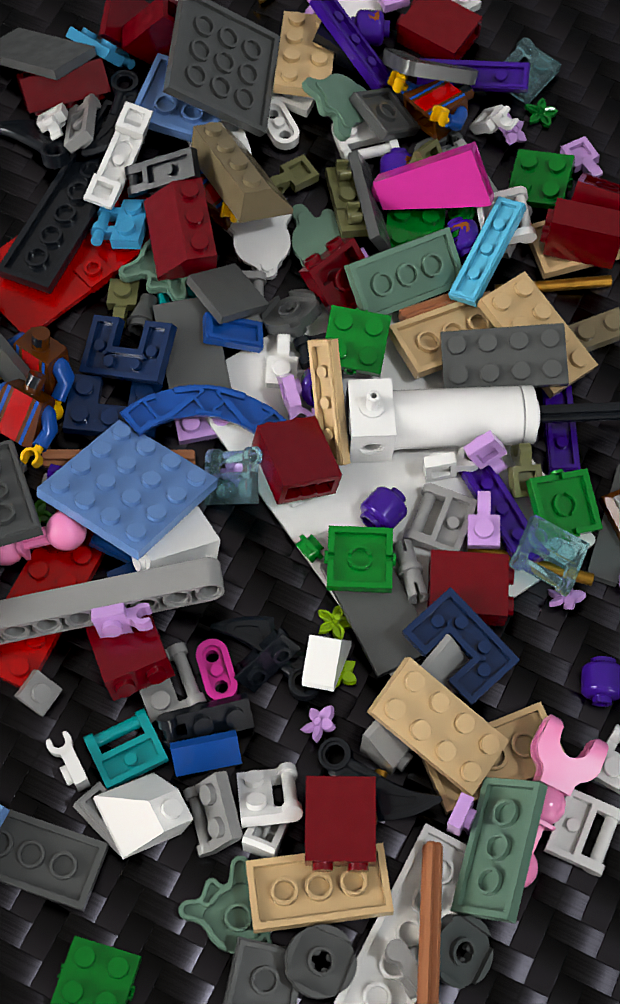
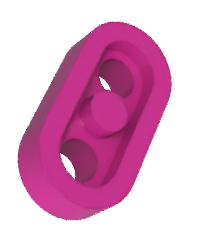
M207 639L200 643L196 650V660L207 697L214 701L236 695L238 683L234 678L236 675L226 645L218 639ZM210 654H216L219 658L216 662H209L207 657ZM219 684H225L228 687L223 693L217 692L215 688Z

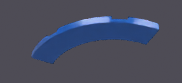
M184 385L152 393L119 412L139 437L165 423L191 417L221 419L243 427L254 435L257 425H262L266 422L286 421L272 407L246 395V393L214 385Z

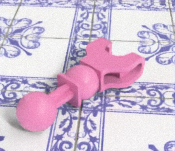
M58 511L49 518L46 526L42 527L43 535L1 546L0 565L11 566L19 562L22 557L25 560H31L30 549L50 544L61 551L74 550L84 542L87 528Z
M552 714L543 719L530 744L531 758L536 767L532 781H541L548 788L524 888L532 884L537 876L538 862L533 853L543 831H554L556 827L553 824L559 821L565 812L566 801L564 796H571L575 786L580 783L589 782L599 775L609 749L606 742L594 739L586 743L578 757H569L562 751L560 745L561 733L564 728L563 722Z

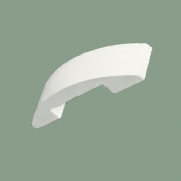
M127 101L125 102L115 124L114 135L97 173L93 174L83 200L112 210L128 180L125 177L124 168L135 164L153 111Z

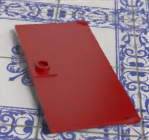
M127 180L115 207H121L123 199H131L128 197L127 187L130 186L129 180ZM144 196V197H142V198H136V199H147V197ZM109 222L108 226H114L115 222ZM148 227L142 246L150 239ZM89 232L51 294L0 277V314L18 332L26 333L30 328L37 326L46 327L85 297L95 293L107 284L110 278H115V275L119 273V268L134 261L138 257L140 250L112 249L110 240H103L101 246H94L91 244L92 235ZM17 236L0 248V263Z

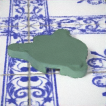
M335 73L319 80L307 77L302 82V88L305 93L315 100L318 113L322 117L329 116L332 119L334 136L339 141H346L351 136L352 128L365 121L349 101V98L354 92L366 91V89L349 77Z
M296 204L293 206L292 218L296 228L292 236V251L300 260L303 268L305 267L303 261L314 253L321 255L327 250L325 244L331 239L340 236L335 214L331 209H324L319 217H314L305 205Z
M150 239L142 246L138 257L134 261L121 266L118 270L119 278L126 283L146 279V290L150 294L166 293L172 301L188 298L186 289L188 277L157 280Z
M236 856L232 859L229 880L226 884H221L215 878H209L206 880L199 898L185 900L178 908V913L183 920L200 925L217 948L234 954L238 936L272 944L271 932L256 934L253 932L246 870L248 858L245 856Z

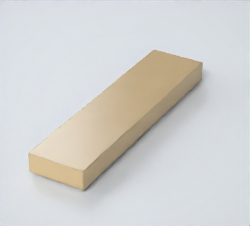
M338 338L307 340L315 416L337 464L347 465L351 462Z

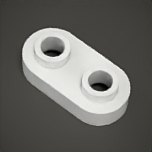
M271 99L269 117L274 116L276 118H268L266 133L276 148L290 150L299 142V128L286 105L279 100Z

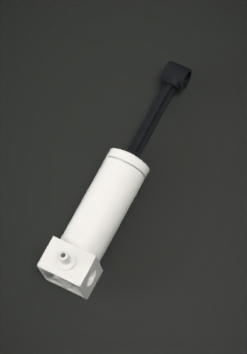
M392 378L348 379L345 413L350 462L392 461L393 452L398 449L464 447L477 436L485 434L490 430L503 445L534 444L537 439L540 423L620 420V402L539 405L536 391L532 385L393 390Z

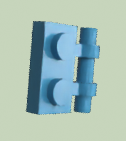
M70 26L66 34L67 38L75 42L94 46L96 55L119 68L125 67L129 70L134 68L135 60L130 58L126 51L117 49V46L105 39H98V35L84 27L80 32Z
M123 199L121 207H115L114 205L112 210L100 206L97 211L98 220L93 223L90 231L92 235L91 244L101 246L103 240H110L112 249L140 250L148 227L144 208V200L146 199ZM109 222H115L114 226H108Z

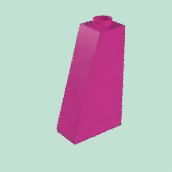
M476 142L378 174L372 185L373 197L376 202H380L383 210L486 207L492 205L495 196Z

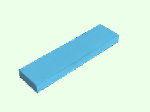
M498 196L448 293L451 300L477 307L478 301L482 298L527 210L525 203Z

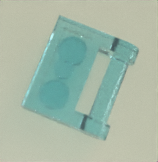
M524 37L517 43V48L504 62H519L524 56L530 59L528 61L530 63L528 93L508 92L523 103L529 104L560 71L561 63L536 48L529 38Z
M250 446L244 450L237 451L209 449L206 452L205 471L218 478V485L205 498V505L259 504L258 465L263 458L259 447ZM243 463V472L220 473V467L223 464Z
M535 514L530 516L517 550L510 559L509 567L516 571L523 570L555 587L557 593L567 596L575 584L590 544ZM530 552L564 569L563 576L561 577L528 559Z

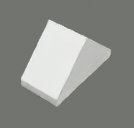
M309 635L302 686L334 692L352 646L351 641Z
M289 823L248 827L242 838L243 851L261 858L277 857Z

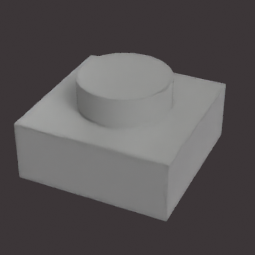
M34 669L14 697L39 716H44L63 689L39 670Z

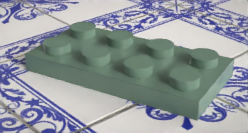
M450 227L344 265L359 310H368V312L384 315L449 291L462 268Z
M484 778L476 807L477 814L471 826L450 911L476 918L516 924L548 788L547 785L541 781Z

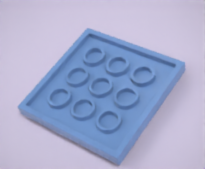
M119 419L37 487V497L136 560H139L217 488L218 478L145 434L139 437L128 424Z

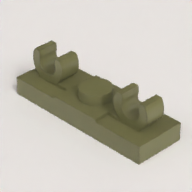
M348 159L336 160L335 167L325 169V178L341 238L366 237L368 232L350 166H348L349 161Z

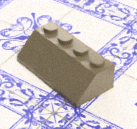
M208 122L203 125L193 126L191 147L197 149L200 170L239 223L293 214V207L244 144L220 122Z

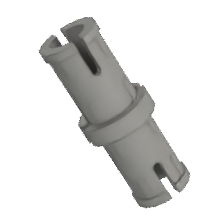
M404 539L406 546L404 550L401 540H398L393 544V550L396 553L399 564V578L404 581L409 603L418 604L416 599L417 592L422 603L429 598L422 578L424 572L422 564L417 561L412 540Z

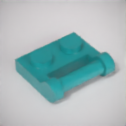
M144 708L136 711L135 716L94 736L90 733L83 737L107 790L116 788L169 761ZM142 727L144 734L103 754L101 753L100 747Z

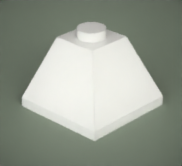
M154 772L96 795L93 798L122 859L182 834L193 821V817L178 788Z

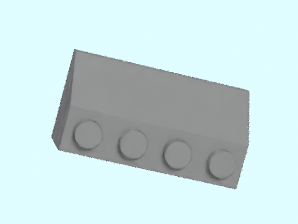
M446 634L420 666L457 696L458 693L449 685L448 680L470 660L455 640ZM376 719L362 736L360 751L380 768L387 771L390 776L396 769L402 772L414 757L410 753L412 749Z

